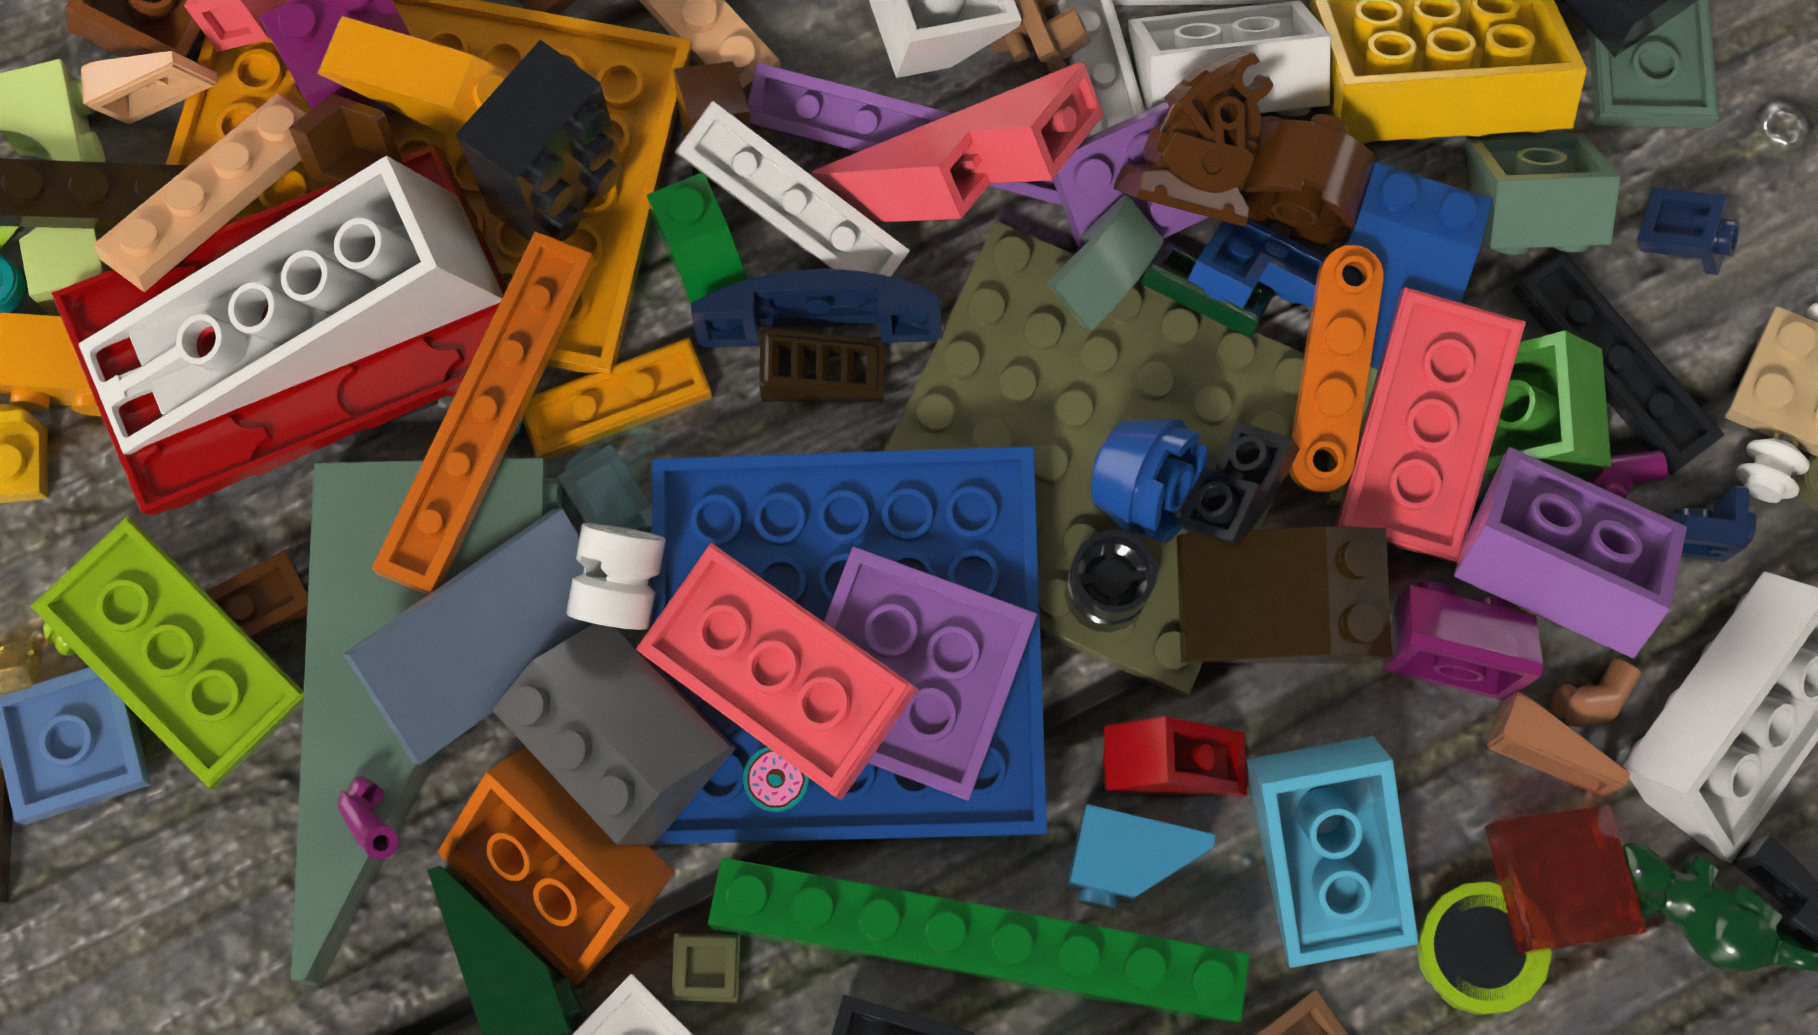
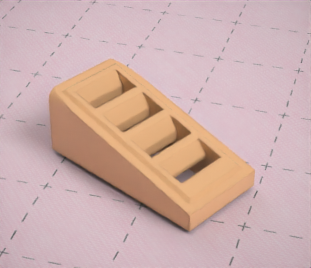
M173 51L100 60L87 63L81 67L83 104L128 125L218 83L217 72Z

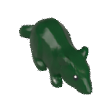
M1626 843L1623 845L1628 878L1639 898L1637 905L1639 912L1647 916L1655 911H1659L1667 920L1680 928L1696 954L1709 965L1732 972H1747L1769 965H1783L1818 972V950L1798 942L1780 930L1778 925L1782 920V915L1745 886L1738 885L1733 893L1716 886L1714 882L1719 876V870L1706 859L1696 856L1692 863L1687 862L1682 868L1683 873L1673 870L1663 858L1649 847L1637 843Z

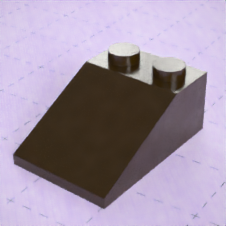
M1311 527L1251 530L1237 546L1197 533L1177 535L1181 663L1361 664L1392 657L1386 528Z

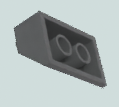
M593 624L533 659L491 710L617 845L654 846L733 753L736 747L651 660L636 650L637 646L620 628Z

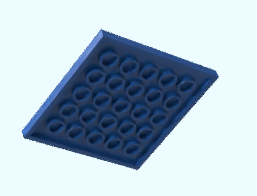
M1034 446L652 459V534L666 539L660 574L652 577V589L656 592L652 612L653 624L710 543L720 548L823 622L853 546L1037 613L1035 624L970 801L867 763L842 800L833 796L811 779L809 791L805 799L797 807L779 813L761 809L747 796L743 785V773L752 755L767 746L656 665L736 749L655 845L1047 835Z

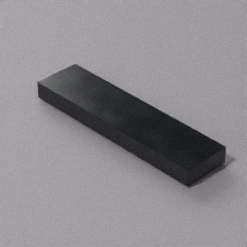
M1564 251L1557 253L1519 281L1512 289V292L1548 334L1566 330L1602 349L1606 401L1649 451L1661 450L1664 453L1667 461V471L1671 476L1725 435Z

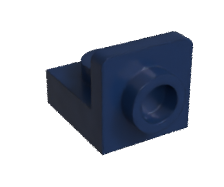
M1653 187L1637 242L1641 252L1702 259L1705 274L1718 275L1724 255L1733 256L1735 253L1740 224L1739 220L1731 218L1727 195Z
M1742 486L1732 487L1715 500L1714 518L1712 511L1703 508H1681L1675 510L1667 517L1687 527L1681 557L1726 562L1748 547L1756 530V512L1753 507H1749V488Z

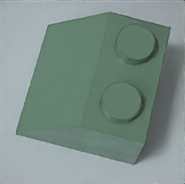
M1584 133L1466 137L1465 151L1470 192L1493 199L1483 234V239L1490 249L1504 254L1517 255L1528 252L1529 248L1554 247L1565 252H1582L1587 250L1590 245H1611L1621 175Z

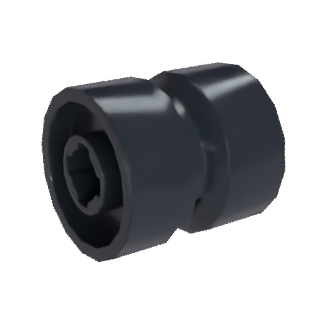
M1108 530L1096 533L1083 542L1073 558L1065 587V598L1069 611L1077 621L1093 631L1111 633L1125 629L1137 620L1156 585L1157 566L1151 550L1141 539L1125 531Z

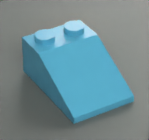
M1364 737L1247 759L1256 823L1289 968L1418 945L1393 759L1375 737Z

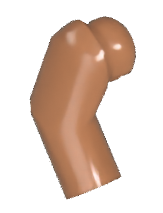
M1613 659L1598 685L1583 686L1578 689L1571 684L1558 686L1551 696V711L1555 716L1565 718L1567 724L1575 727L1607 724L1613 721L1620 713L1639 681L1641 672L1624 660Z

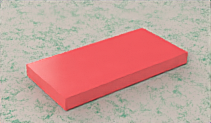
M1406 287L1400 291L1360 432L1354 470L1346 482L1334 527L1386 528V542L1389 545L1451 563H1458L1526 322Z
M712 543L707 547L636 648L637 651L826 791L841 800L919 690Z

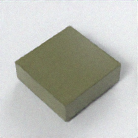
M674 933L671 1001L739 1003L741 935Z

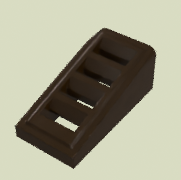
M760 330L759 388L761 401L884 402V343H881L879 339L783 330ZM780 356H791V377L779 376ZM805 357H816V379L804 378ZM829 357H841V382L829 381ZM854 357H866V384L854 383Z

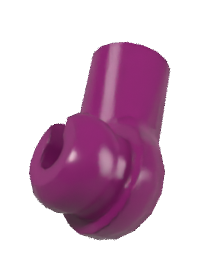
M1661 450L1611 456V467L1596 470L1589 483L1626 499L1633 484L1666 479L1668 470L1666 457Z
M360 775L353 778L346 792L340 791L337 808L355 842L370 857L384 860L395 853L398 847V837L373 811L384 800V790L365 776Z

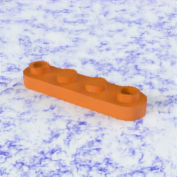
M1347 245L1334 250L1321 263L1316 278L1291 438L1294 439L1300 449L1289 470L1293 481L1300 488L1310 493L1323 494L1340 488L1351 477L1355 465L1384 280L1383 268L1379 259L1373 252L1358 245ZM1345 266H1354L1362 273V283L1360 286H1350L1344 281L1342 272ZM1319 449L1328 451L1333 457V467L1329 472H1321L1314 466L1313 456Z

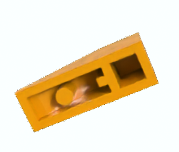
M342 16L339 19L317 74L458 140L456 133L510 73L473 54Z

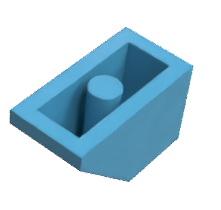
M1086 804L1080 816L1065 889L1078 891L1079 903L1105 910H1116L1118 901L1130 903L1204 856L1214 847L1216 834Z

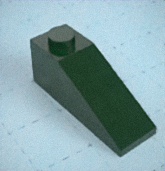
M442 866L427 870L482 1035H572L576 1031L573 1018L582 1015V1009L571 979L566 977L559 980L557 972L452 872Z

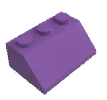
M1509 447L1466 535L1454 577L1634 659L1671 609L1687 527Z

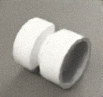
M594 523L582 524L576 560L584 567V572L572 578L566 614L578 620L609 627L635 630L650 628L656 592L648 586V580L660 574L666 539L652 533L624 527Z

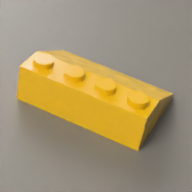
M1309 0L1310 12L1331 36L1330 105L1324 106L1326 114L1345 121L1348 125L1346 134L1354 137L1362 144L1372 141L1403 139L1420 141L1434 137L1465 135L1481 137L1488 134L1511 132L1541 133L1547 130L1573 129L1587 68L1554 0Z

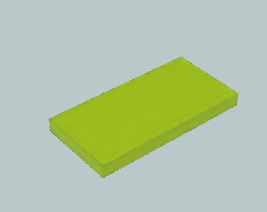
M129 516L125 517L30 605L57 635L210 789L215 790L303 705L304 690Z

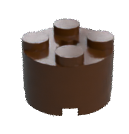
M1317 114L1312 117L1311 122L1285 120L1275 116L1263 117L1261 119L1259 138L1256 142L1258 143L1256 162L1246 186L1240 192L1249 206L1248 218L1269 229L1271 228L1272 221L1292 227L1289 238L1302 242L1336 243L1346 239L1349 230L1353 231L1362 205L1374 165V153L1367 149L1360 141L1346 134L1348 129L1347 123L1332 115Z

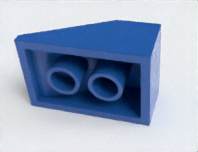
M1378 162L1374 163L1353 231L1349 230L1344 242V246L1358 245L1367 248L1376 255L1383 268L1384 280L1370 363L1371 368L1377 370L1379 368L1399 293L1403 288H1410L1458 303L1462 302L1480 249L1493 199ZM1354 266L1344 267L1342 272L1344 281L1350 286H1360L1362 283V273Z

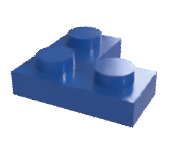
M1249 218L1246 227L1222 221L1197 259L1188 281L1202 287L1210 297L1222 302H1231L1241 308H1244L1259 282L1273 288L1274 292L1286 301L1302 303L1312 308L1318 269L1326 257Z

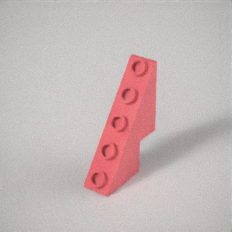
M1084 62L1075 63L815 169L810 175L873 223L962 219L991 183L1053 180L1104 114Z

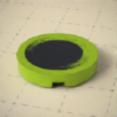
M1489 881L1459 885L1438 897L1435 903L1431 904L1421 918L1417 934L1418 945H1416L1419 968L1427 982H1430L1434 990L1441 995L1440 997L1453 1008L1476 1015L1510 1012L1531 1000L1547 978L1552 957L1548 928L1535 906L1512 888Z

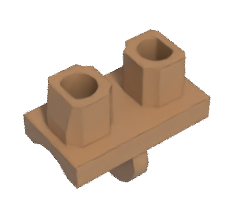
M1014 0L1022 20L1019 27L989 44V47L995 52L1010 50L1013 60L1020 62L1030 56L1026 43L1031 40L1038 58L1041 62H1046L1051 74L1068 67L1065 58L1088 45L1091 39L1075 7L1047 20L1043 9L1060 0Z

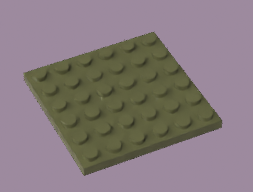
M995 221L943 328L942 339H938L885 451L1034 446L1040 634L1186 699L1202 663H1181L1177 535L1194 532L1181 529L1167 543H1162L1149 537L1142 540L1154 556L1157 566L1156 585L1138 619L1127 628L1111 633L1093 631L1080 624L1069 611L1065 598L1066 579L1073 558L1081 544L1096 533L1108 530L1124 531L1098 509L1092 501L1091 485L1096 455L1112 430L1124 420H1183L1187 429L1201 433L1197 443L1208 446L1207 469L1214 471L1237 422L1291 437L1305 353L1256 332L1253 333L1251 338H1248L1142 285L1140 282H1136L1117 306L1090 331L1078 323L1046 284L1074 254ZM1190 489V492H1189V494H1188V497H1187L1185 503L1183 504V506H1182V507L1179 509V511L1177 512L1176 517H1179V518H1180V516H1181V514H1182V512H1183V509H1184V507H1185V505H1186V503H1187V501H1188V499H1189V496H1190V494H1191V492H1192L1191 489ZM1271 503L1252 530L1261 529Z

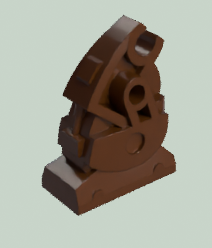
M1241 51L1225 56L1200 69L1196 68L1164 97L1170 107L1167 112L1168 115L1160 126L1156 125L1154 129H1150L1147 142L1143 148L1145 151L1143 157L1145 163L1123 165L1113 189L1138 199L1246 227L1249 206L1240 192L1249 180L1258 153V143L1256 142L1261 130V115L1257 102L1264 98L1273 87V83L1268 76L1259 74L1254 77L1253 82L1246 87L1244 85L1243 73L1246 68L1260 62L1256 54Z

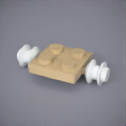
M1814 303L1808 308V318L1778 306L1774 308L1724 417L1772 437L1749 442L1746 451L1755 462L1742 464L1736 470L1738 479L1744 484V487L1749 488V495L1764 502L1777 503L1781 499H1790L1798 495L1799 486L1791 476L1805 474L1810 467L1809 461L1800 450L1818 457V303Z

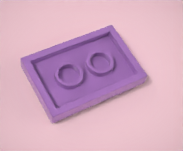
M1167 102L1085 138L1053 178L1078 250L1086 244L1080 236L1123 195H1127L1113 189L1116 179L1123 165L1145 163L1143 158L1145 151L1143 148L1147 142L1150 129H1154L1156 125L1160 126L1168 115L1167 112L1170 107ZM1127 195L1162 239L1209 218Z

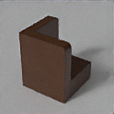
M333 93L289 127L309 177L334 187L385 156L399 163L402 162L386 115L379 109Z

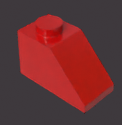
M1166 716L1104 726L1103 766L1105 770V791L1143 797L1247 796L1244 732Z

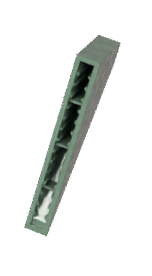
M543 458L501 460L443 584L553 508L562 509L560 478H552V474ZM423 461L314 463L291 981L307 985L322 983L384 860L370 857L355 842L337 808L340 791L346 792L353 778L360 775L365 776L382 788L385 794L384 800L373 811L398 835L440 751L421 765L411 761L343 655L350 648L427 596L378 576L371 569Z

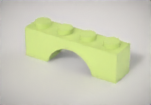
M61 59L0 73V132L20 155L37 157L44 160L105 162L102 145L97 134L94 131L90 132L87 115L94 114L95 110L83 104L81 79H76ZM36 227L19 239L29 296L50 316L60 315L51 294L52 292L112 270L110 266L99 259L94 247V243L110 231V229Z

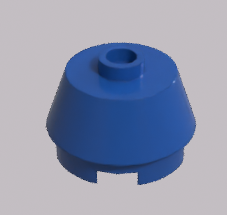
M1135 419L1120 422L1101 446L1094 461L1091 496L1094 505L1125 532L1141 540L1149 537L1162 543L1171 541L1182 529L1177 524L1179 517H1176V514L1185 503L1190 489L1193 490L1203 467L1207 468L1208 446L1197 443L1201 433L1187 429L1185 422L1181 419Z

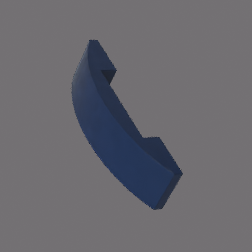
M810 269L768 274L728 285L691 303V316L699 348L760 346V326L879 323L881 343L937 342L938 339H942L939 295L900 279L862 271Z

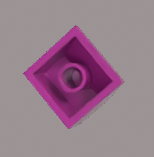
M289 0L258 16L311 110L333 93L379 109L386 117L397 112L317 74L339 19L342 16L411 36L392 0Z
M1429 581L1418 582L1417 586L1409 585L1396 598L1391 620L1392 657L1384 658L1381 671L1499 700H1505L1514 692L1521 691L1541 677L1543 659L1536 615L1517 611V605L1498 597H1481L1479 601L1454 596L1455 590L1452 587Z

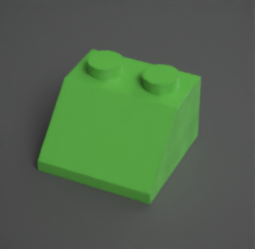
M1566 330L1520 342L1483 478L1494 477L1509 447L1571 475L1611 467L1601 348Z

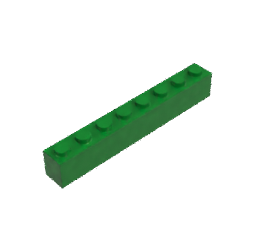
M722 857L708 925L718 932L1223 1025L1241 1022L1250 954Z

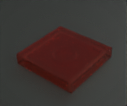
M1610 805L1498 820L1485 826L1519 955L1630 938L1646 933Z

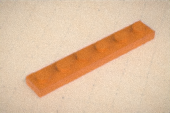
M534 232L371 568L378 576L429 595L443 585L593 269L595 261L592 253Z

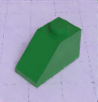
M703 173L647 194L654 225L690 306L691 303L709 293L747 280L726 220Z

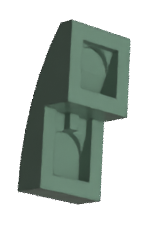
M1123 195L1080 236L1086 244L1046 282L1078 323L1090 331L1117 306L1135 285L1164 242L1151 223L1127 195Z

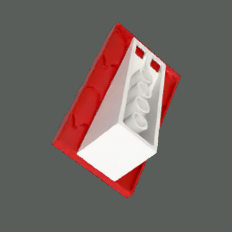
M431 145L401 157V163L385 156L336 187L328 185L222 226L145 292L112 269L51 293L141 513L155 516L168 509L181 508L252 475L260 476L358 431L380 426L444 396L452 397L456 395L507 290V286L501 278L502 275L481 230L477 226L476 219L457 178L453 174L454 172L444 150Z

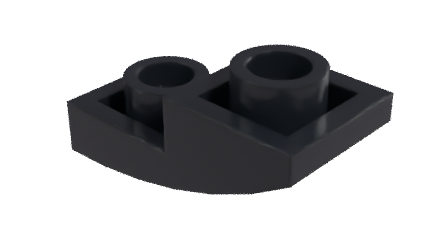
M1237 422L1215 471L1203 467L1177 524L1182 529L1237 546L1248 535L1270 505L1300 449L1291 437Z

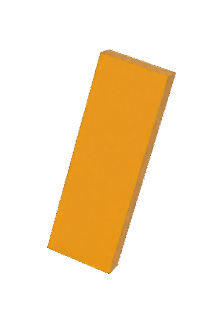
M686 338L616 364L611 374L595 372L533 395L523 414L522 421L536 458H543L546 461L712 398V394L691 340Z

